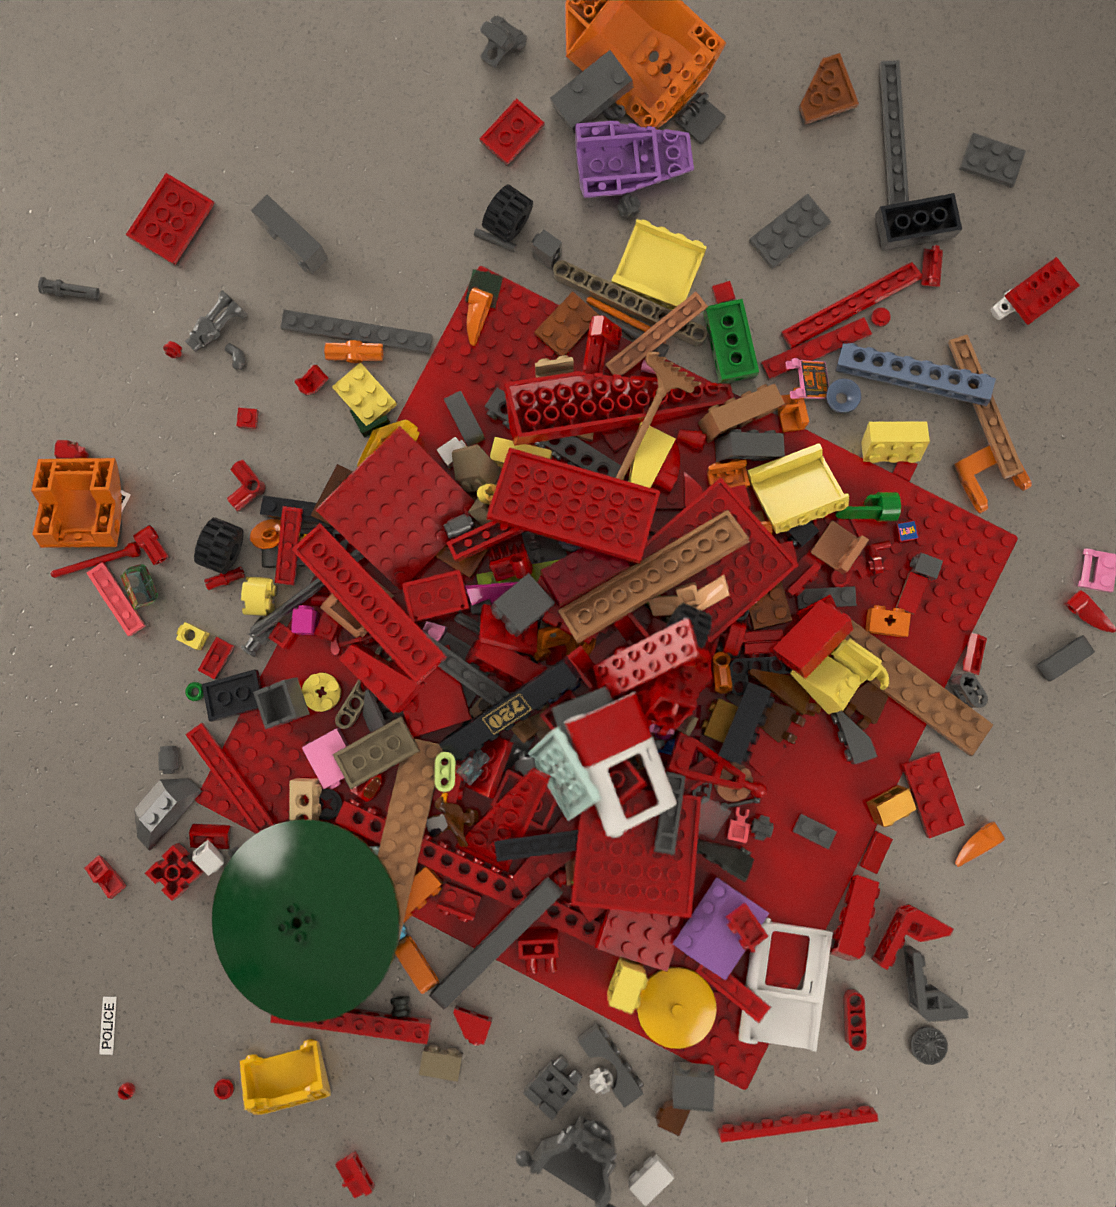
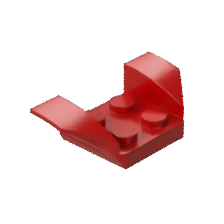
M679 471L678 478L671 492L654 484L651 486L652 489L660 491L656 509L681 510L702 494V487L683 471Z

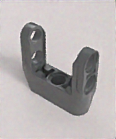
M606 687L552 708L557 727L566 735L567 742L574 751L575 749L564 722L572 717L586 715L613 703Z

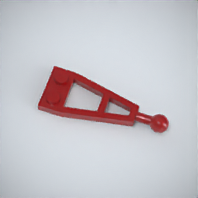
M681 732L677 735L666 770L685 776L688 779L735 790H741L744 787L752 791L753 796L756 798H763L767 794L765 784L760 782L754 784L745 780V773L700 741ZM695 749L716 763L712 776L688 771ZM723 768L736 777L735 782L720 778Z

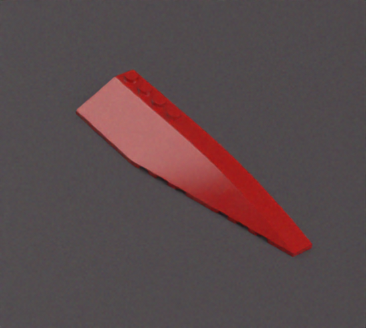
M577 371L504 383L509 427L514 446L639 425L643 422L656 396L658 379L641 376L621 377V375L617 374L610 376L603 375V373L586 374L585 372ZM701 383V385L694 388L692 393H687L679 388L671 389L663 397L652 422L708 410L717 404L723 406L725 405L724 402L734 398L731 384Z

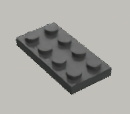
M806 194L752 236L749 242L770 268L774 269L828 227L831 221L811 196Z

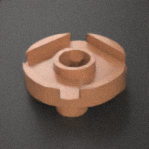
M729 762L746 774L745 780L753 783L749 769L743 765ZM723 768L720 778L725 780L732 779L733 775ZM714 785L715 790L723 799L732 802L745 799L751 792L744 787L741 790H735Z

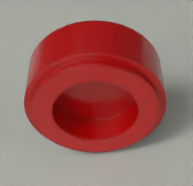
M834 570L831 575V581L836 587L847 586L851 579L849 571L841 574Z

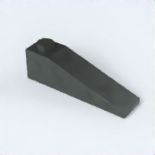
M698 839L697 853H700L710 862L718 864L723 870L743 882L747 881L755 860L750 856L752 854L750 851L743 847L739 850L736 847Z

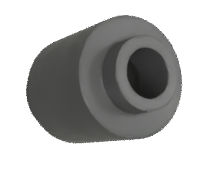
M465 514L448 520L443 526L449 539H455L472 531L471 528L474 527L470 516L466 517Z
M176 746L160 747L158 764L159 771H163V774H174L175 770L179 769Z

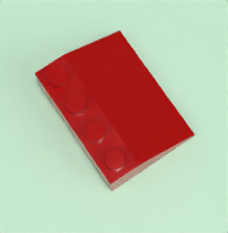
M446 645L445 647L451 651L450 646ZM395 661L392 662V663H394L397 667H399L400 669H402ZM438 666L423 680L427 684L403 710L408 728L413 737L472 719L461 683Z

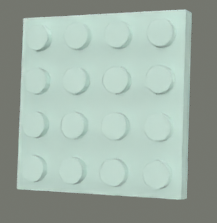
M559 727L552 730L528 752L530 757L535 758L536 768L551 776L547 787L568 821L601 799L598 788L590 781L587 770L581 766L577 753L571 749L566 735L560 731Z

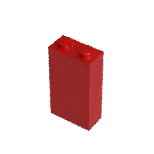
M820 600L773 648V651L778 660L806 679L852 632V620L846 613L843 612L841 614L831 603L826 604Z

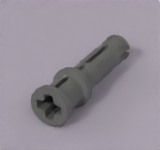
M40 277L38 282L40 294L52 293L59 297L64 294L98 300L100 295L99 288L67 284L60 279L54 281L48 280L46 277Z

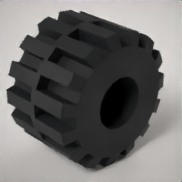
M505 185L489 203L482 220V227L505 243H509L526 224L532 211L533 201L511 185Z
M213 517L207 522L198 537L194 551V562L218 573L226 574L239 556L243 544L244 530L241 527Z
M681 603L673 612L666 628L686 618L690 619L697 646L703 649L711 630L712 616L688 604Z

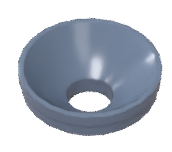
M838 379L829 386L826 400L829 407L835 412L849 413L858 407L861 401V390L850 379ZM837 394H845L847 398L846 403L841 404L837 402Z

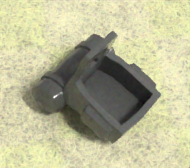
M498 15L491 18L490 21L484 22L480 28V32L488 38V44L482 52L481 58L493 67L497 66L503 55L510 49L516 48L520 50L526 45L527 36L523 31L516 29L505 18H501ZM496 46L498 47V55L494 60L488 58V51Z

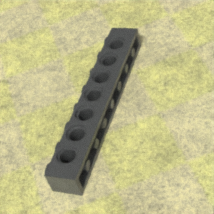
M496 388L485 405L486 414L494 420L500 419L503 421L502 424L510 429L508 414L501 413V410L507 407L505 392ZM575 436L559 438L560 442L557 445H551L549 440L535 442L537 447L552 450V456L559 461L563 459L572 466L597 472L599 468L604 467L608 470L607 476L616 478L621 465ZM572 447L576 450V453L570 456L566 454L565 450ZM588 457L592 460V463L589 466H585L581 460Z

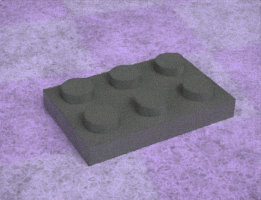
M972 133L959 170L1013 187L1026 150Z

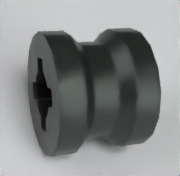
M398 996L390 999V1004L393 1005L391 1016L398 1017L411 1014V1008L408 1006L410 1002L409 996Z

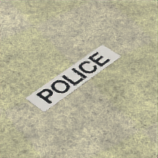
M103 996L99 1054L113 1055L117 997Z

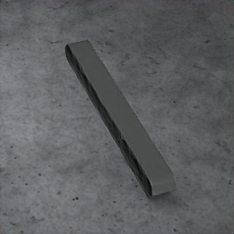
M549 877L544 879L432 990L429 996L442 1009L447 1008L559 898L563 891Z

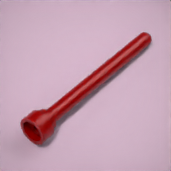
M136 541L131 542L122 550L51 571V576L53 578L60 577L125 556L135 558L141 556V550Z

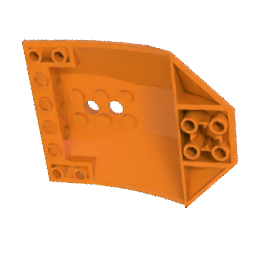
M566 0L565 2L566 57L581 71H584L611 50L633 80L634 86L618 99L616 103L623 105L626 113L640 127L647 128L649 126L655 127L658 130L677 114L707 79L726 45V42L682 0ZM655 51L658 52L659 57L657 61L651 62L649 59L650 54ZM670 64L671 71L668 74H664V67Z

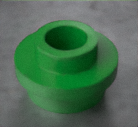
M198 682L190 683L185 690L186 697L191 701L201 700L204 697L202 684ZM195 688L199 690L197 695L193 694Z

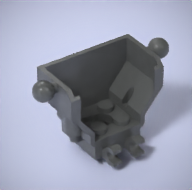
M580 1115L574 1125L570 1124L567 1130L562 1129L560 1134L542 1140L532 1157L527 1150H521L517 1153L516 1163L520 1167H530V1173L534 1174L536 1172L540 1174L542 1169L594 1200L595 1207H615L608 1203L611 1199L609 1177L617 1165L614 1161L617 1153L615 1152L614 1136L602 1121H589Z

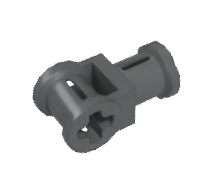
M261 616V617L255 622V624H257L259 621H261L264 617ZM271 626L258 637H254L250 632L248 635L251 637L240 648L255 657L259 647L266 645L270 640L268 637L275 626Z

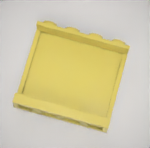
M637 219L611 283L672 311L686 300L707 246H704L700 241L686 239V236L680 233H671L665 227L653 226L647 220Z
M820 444L748 470L749 483L776 534L786 532L798 525H805L811 520L823 518L832 512L842 511L849 506L848 493L844 494L822 456L823 449Z

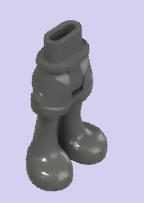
M222 290L218 294V301L205 317L201 316L197 320L192 332L189 333L191 336L185 342L196 352L201 346L205 347L212 340H216L221 334L219 331L234 316L245 318L248 314ZM226 306H228L224 313L215 322H213L216 316Z

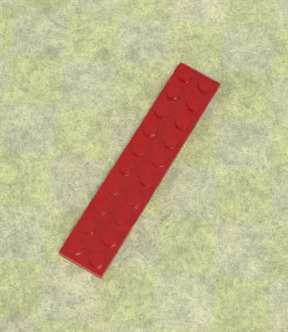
M321 523L292 548L293 552L417 685L447 658Z

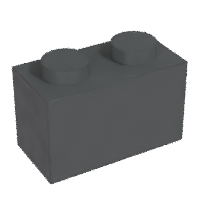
M543 229L532 240L533 257L549 269H552L562 256V242Z

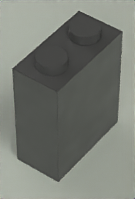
M528 573L492 604L491 609L493 615L505 623L507 631L518 637L549 611L555 602Z

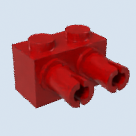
M558 929L525 930L518 937L519 960L525 959L526 973L530 974L531 968L532 974L538 971L536 959H544L545 972L550 973V967L552 973L557 971L556 958H559L560 951Z

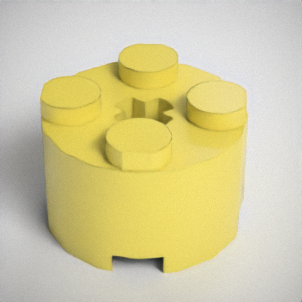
M246 577L248 582H243L241 601L245 602V608H242L243 614L269 615L275 610L273 596L277 595V585H273L271 578Z

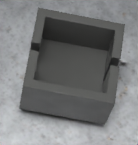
M298 678L282 680L253 692L265 729L278 727L309 715Z

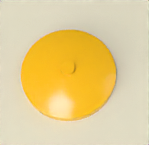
M669 967L667 972L659 970L648 978L645 989L640 990L639 997H641V1001L637 1009L638 1017L646 1034L656 1043L668 1048H686L701 1041L711 1030L716 1017L715 997L706 980L695 971L684 967Z

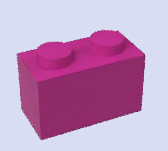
M299 606V609H293L292 633L314 635L319 623L320 612L315 611L311 606Z

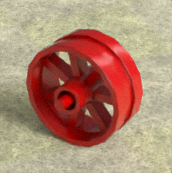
M736 620L728 627L725 633H721L720 636H724L723 653L737 656L743 642H748L744 636L746 630L745 622H738Z

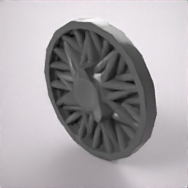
M924 1027L913 1035L911 1050L919 1062L926 1065H934L945 1058L948 1051V1042L940 1030L933 1027Z

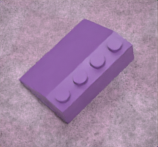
M716 878L673 945L726 980L745 952L738 942L740 939L738 934H733L728 928L727 924L729 921L726 916L744 902L748 905L761 926L769 913L723 880Z

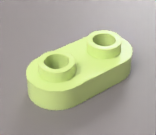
M441 752L435 758L434 784L442 792L450 791L455 785V758L448 752ZM443 758H447V765L441 764ZM442 778H447L448 782L446 785L441 784Z

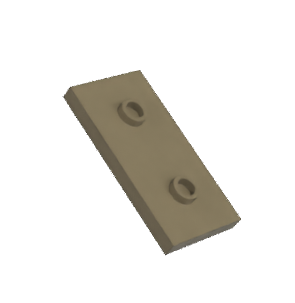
M401 716L332 755L350 789H353L420 752V749Z

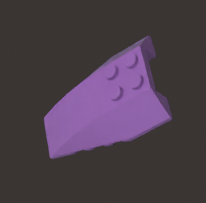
M618 121L577 123L575 125L577 165L580 188L584 198L623 195L694 170L690 133L664 129V131L657 130L655 127L649 126L647 128L638 127L637 124L629 123L626 125L620 124Z

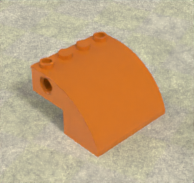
M38 459L31 492L39 503L33 536L40 548L117 547L121 525L122 497L116 459Z

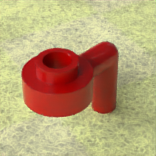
M890 540L870 544L867 547L870 555V560L867 561L868 569L870 572L873 571L874 575L883 573L882 560L880 555H877V550L891 548Z

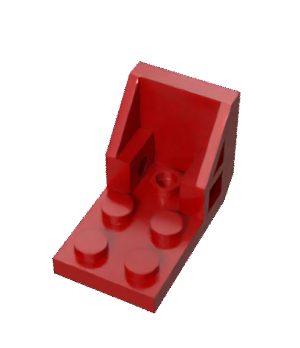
M909 904L897 907L872 960L880 967L888 970L896 961L895 955L898 949H901L905 943V935L918 942H924L951 936L954 928Z

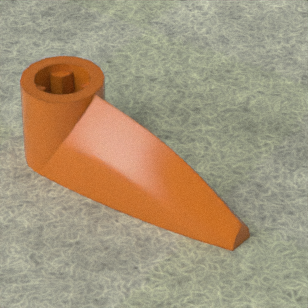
M473 288L470 292L467 314L468 338L470 344L474 346L483 328L493 298L491 293L477 288Z
M995 821L984 825L966 842L955 861L957 867L980 856L1005 840Z

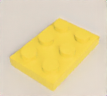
M361 362L332 386L366 426L385 416L397 405L395 400Z

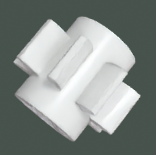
M597 1068L593 1074L589 1075L590 1086L596 1094L599 1092L605 1094L609 1092V1088L614 1086L612 1084L613 1076L607 1069Z

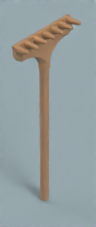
M648 351L645 359L646 364L656 373L658 390L616 476L617 479H624L666 393L675 388L692 393L696 386L701 385V382L693 381L694 377H687V372H680V367L671 366L674 364L673 362L664 361L666 357L657 356L659 352Z

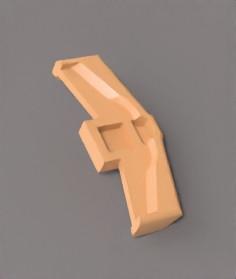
M723 575L699 590L695 582L676 587L677 596H657L649 601L653 616H671L681 603L704 610L730 594L725 576Z

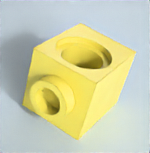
M184 622L177 630L176 634L178 636L176 640L196 650H202L210 633ZM193 630L195 638L190 641L188 633Z

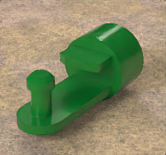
M877 492L867 496L864 501L865 506H848L842 511H835L836 517L839 519L897 521L901 512V500L897 492Z

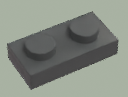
M801 813L792 830L829 849L837 831Z

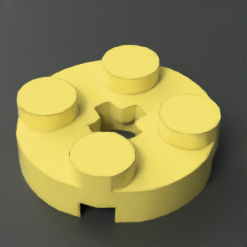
M327 673L311 675L302 687L306 705L315 711L323 712L330 710L341 699L342 690L337 679ZM321 687H324V691H326L327 694L322 695V697L320 698L318 697L319 694L317 693V689H321Z

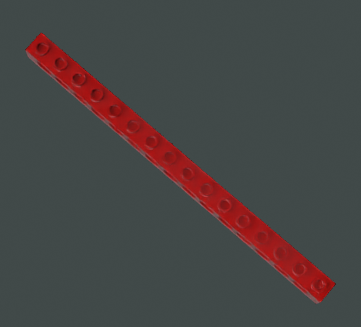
M355 799L345 800L334 823L381 844L387 815L386 817L379 815V811L372 807L366 809L361 806V802ZM357 812L362 813L364 816L362 823L355 820ZM373 821L381 823L382 828L380 831H375L372 828ZM424 833L418 863L515 909L537 887H533L521 898H515L512 892L518 887L511 879L513 877L512 874L509 876L502 874L503 870L493 865L490 868L484 865L485 862L476 857L471 859L467 857L466 852L460 849L454 851L449 848V844L441 840L437 843L431 840L432 836ZM426 846L434 848L435 854L433 856L425 854ZM443 855H450L453 859L452 863L449 865L443 863ZM467 863L470 866V871L463 873L460 870V864ZM484 871L487 873L488 879L480 881L477 874ZM497 880L505 882L506 887L503 890L495 887ZM564 899L562 902L556 900L552 904L559 908L558 914L551 915L547 909L537 919L594 947L604 921L603 917L598 916V918L590 922L594 924V930L591 932L585 931L583 927L589 922L580 910L574 908L571 902ZM574 914L577 917L576 922L568 923L566 921L567 915Z

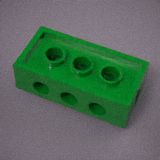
M743 299L709 305L704 310L703 315L718 382L728 384L756 378L759 368ZM723 322H728L731 326H725ZM727 340H732L735 344L731 345ZM731 358L738 359L739 363H734Z

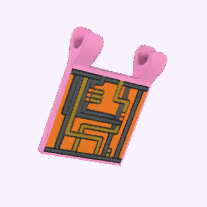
M798 358L786 361L787 369L798 368L800 388L796 389V391H790L791 399H826V393L829 388L826 362L799 360Z

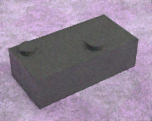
M609 50L550 97V100L573 134H576L575 125L577 123L591 122L606 108L634 87L633 80L611 50Z
M268 194L251 210L259 224L274 240L276 239L299 261L297 264L305 272L309 270L313 274L328 259L322 245Z

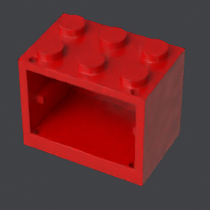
M460 570L402 583L409 616L416 625L455 616L458 611L462 613L472 612L464 587L466 586L464 575Z

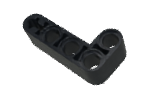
M777 657L731 660L732 691L730 692L737 696L744 695L748 686V676H750L748 671L752 669V664L755 661L761 664V671L787 674L791 673L792 669L786 667ZM774 660L780 663V668L777 671L773 670L771 666ZM735 662L740 663L742 666V670L739 673L733 671V664ZM738 681L743 684V690L739 693L734 690V684Z

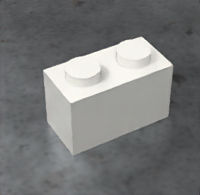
M657 1154L653 1158L649 1157L644 1162V1167L639 1171L633 1172L628 1181L629 1189L645 1207L674 1179L673 1171Z

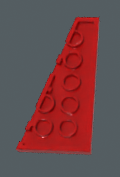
M532 768L464 835L468 846L462 847L457 842L455 847L508 872L513 859L497 862L494 841L524 837L551 776L536 768Z

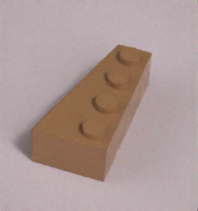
M775 383L770 386L764 384L753 393L751 391L745 392L737 400L735 397L724 402L725 405L723 406L717 404L709 408V412L698 422L701 431L707 434V443L714 441L720 433L722 436L730 433V430L737 428L736 425L741 428L752 422V418L758 420L781 408L785 403Z

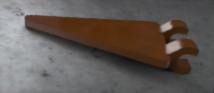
M756 669L748 671L751 677L799 714H807L812 717L815 713L820 714L821 706L809 703L811 695L793 676Z
M867 682L856 690L842 712L849 718L855 710L859 712L863 717L856 725L861 730H866L870 723H877L888 695L871 682Z
M728 693L726 698L739 707L743 696ZM773 703L771 709L767 708L765 715L768 718L764 727L761 728L778 743L784 739L795 744L798 737L787 732L791 722L803 727L806 719L796 715L797 711L792 707Z

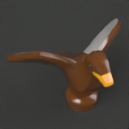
M443 793L437 799L435 806L444 813L428 817L426 823L430 836L437 837L446 830H451L456 836L459 845L466 847L468 844L463 835L464 823L469 827L475 825L479 819L478 812L471 808L463 812L458 804L447 803V793Z

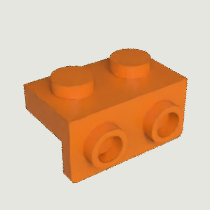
M734 459L729 463L722 464L718 462L709 466L707 471L709 485L711 486L721 477L730 488L744 484L746 488H749L750 483L746 470V460Z

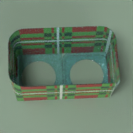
M144 564L128 567L120 576L134 609L153 604L158 598L155 585ZM135 575L138 577L140 583L136 588L131 587L128 576ZM143 593L147 598L146 603L138 605L135 594Z

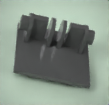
M698 92L674 118L680 126L700 143L726 117L708 101L709 95L706 92Z
M528 531L522 533L523 541L532 564L559 560L567 556L566 550L559 545V540Z

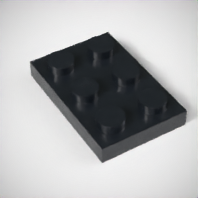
M256 669L202 684L209 722L259 709L253 693L262 689L259 671Z

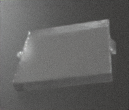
M703 795L698 834H703L714 840L730 815L731 810L720 805L718 801L715 802Z

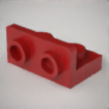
M445 883L436 908L440 909L439 912L442 914L450 915L452 913L457 915V919L461 921H473L482 896Z

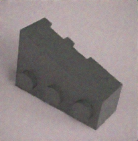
M740 429L730 430V433L715 440L716 463L722 462L725 459L763 461L776 460L785 456L784 435L776 433L775 430L765 431L764 433H759V430H749L747 433H744Z

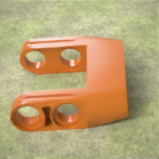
M990 445L954 464L960 483L978 513L988 510V500L974 475L997 463ZM1023 467L1024 472L1022 474L1012 476L1011 478L1017 487L1025 491L1032 486V483Z

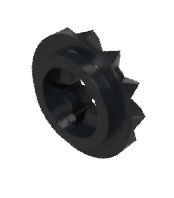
M322 789L319 796L321 809L324 806L323 800L333 799L330 803L332 809L325 808L321 810L319 818L322 820L335 818L342 807L341 797L338 792L332 789Z

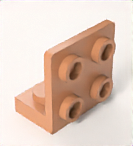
M832 521L812 549L811 554L841 574L848 572L869 539L863 535L856 537Z

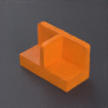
M790 394L781 395L785 404L777 411L782 431L804 430L810 422L804 398L791 399Z

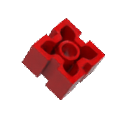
M180 843L172 845L162 855L165 860L162 859L155 862L145 872L154 884L161 883L164 886L161 891L171 901L178 899L189 888L186 883L195 882L204 873L193 860L190 861L187 858L190 853ZM175 868L178 870L177 875L174 874Z

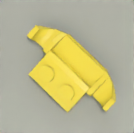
M850 638L848 640L844 639L835 648L831 658L848 668L861 684L865 680L872 681L876 677L880 681V689L885 690L888 687L889 676L886 669L881 665L882 660Z

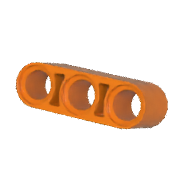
M408 935L400 940L395 955L419 992L424 994L440 983L439 979L412 937Z

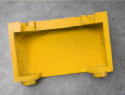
M305 1040L299 1050L263 1059L258 1057L257 1054L246 1056L244 1060H240L244 1109L254 1115L275 1112L324 1099L331 1095L320 1044L317 1040Z

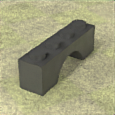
M595 1024L578 1037V1042L589 1058L602 1057L613 1063L617 1070L616 1080L612 1087L613 1093L625 1108L644 1094L642 1088L644 1084L638 1076L634 1077L631 1073L632 1067L626 1059L622 1060L619 1055L621 1051L615 1043L611 1044L608 1040L609 1034L603 1026L600 1028L598 1024Z

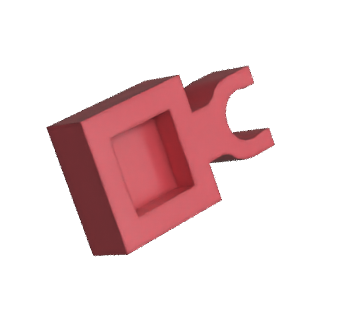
M736 807V821L730 820L726 839L747 844L750 824L745 823V819L749 816L750 810L746 809L745 815L741 816L739 814L740 807Z

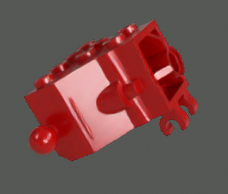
M618 646L615 648L613 655L627 648L625 646ZM711 661L704 662L696 667L682 664L629 690L631 694L634 691L636 692L649 728L652 724L660 727L657 734L665 736L670 729L676 730L687 717L692 716V712L697 707L696 699L699 697L700 692L705 687H712L714 685Z

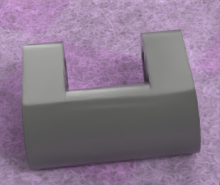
M963 673L950 677L949 686L958 699L971 708H981L987 704L988 696L975 675Z

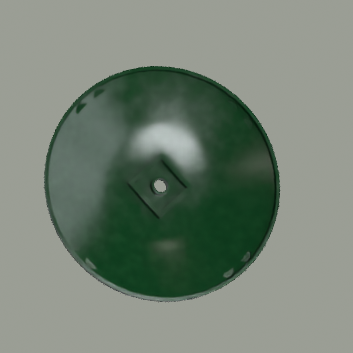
M306 819L292 820L273 825L255 834L229 860L222 872L214 895L212 932L215 948L225 973L248 1001L259 1009L281 1019L295 1022H319L335 1018L354 1009L364 1002L381 984L391 967L397 950L400 934V910L396 890L386 867L377 854L362 839L352 832L328 822ZM296 917L300 918L302 922L300 928H297L294 925V919Z

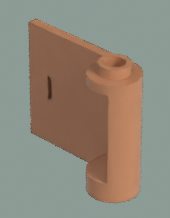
M378 583L379 586H380L391 598L394 597V595H393L392 593H390L386 588H384L380 583ZM333 594L320 607L356 638L359 636L363 638L368 632Z

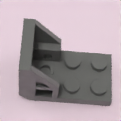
M903 946L909 1006L928 1022L969 1019L967 1009L933 985L927 983V977L923 973V967H925L924 955L912 946Z

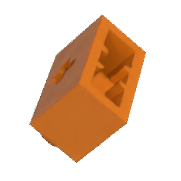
M874 605V608L867 611L865 630L874 634L908 637L911 613H905V609L893 608V611L886 610L885 606ZM885 618L891 620V624H888V622H884Z

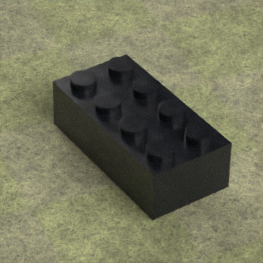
M955 193L880 206L875 214L882 251L954 238L962 230Z
M750 682L748 683L719 753L720 757L743 766L745 763H749L753 752H750L753 744H757L760 737L758 730L760 726L764 727L768 718L765 715L767 708L771 709L775 701L771 691Z

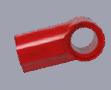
M151 525L146 526L133 535L136 543L140 548L144 549L153 565L167 560L169 556L158 540L157 532Z

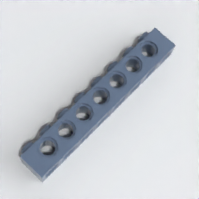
M843 343L836 368L838 372L987 406L990 402L996 378L988 374L979 375L967 369L958 370L953 369L949 365H936L928 360L919 361L910 356L901 357L893 352H879L871 347H858L854 343ZM859 357L863 362H856L854 358ZM873 362H880L882 366L877 367ZM898 366L901 370L895 371L892 367ZM916 370L920 375H913L911 371ZM930 375H936L939 379L933 380ZM949 379L956 380L958 384H951ZM968 384H975L977 388L972 389Z

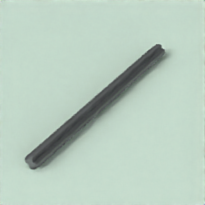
M357 549L350 554L357 562L364 558ZM317 578L251 627V634L254 637H258L293 611V609L325 587V585Z

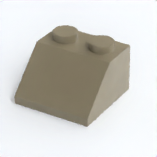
M478 445L452 451L455 480L461 485L463 490L473 492L485 484H495L502 469Z

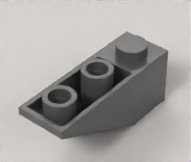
M842 711L831 713L832 721L834 724H837L839 732H837L838 738L841 743H844L846 748L844 755L847 761H850L851 764H858L877 757L871 738Z

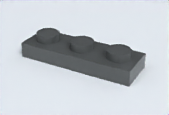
M855 586L804 589L797 596V608L804 609L830 594L836 607L857 606Z

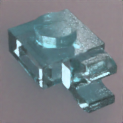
M481 749L474 753L473 759L469 757L456 771L469 785L483 772L481 767L490 759Z

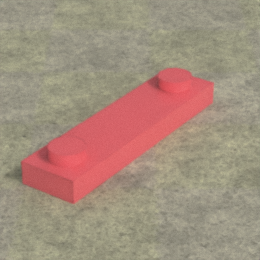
M102 562L87 572V575L127 636H132L146 626L105 563Z

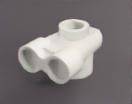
M1005 297L991 308L992 315L997 320L1003 319L1014 311L1017 312Z

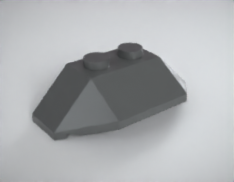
M189 778L160 779L134 809L137 838L151 851L202 790Z

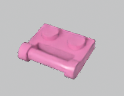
M1083 549L1084 563L1078 587L1109 593L1113 592L1116 576V554ZM1094 557L1096 558L1093 581L1091 583L1089 582L1092 565V558Z

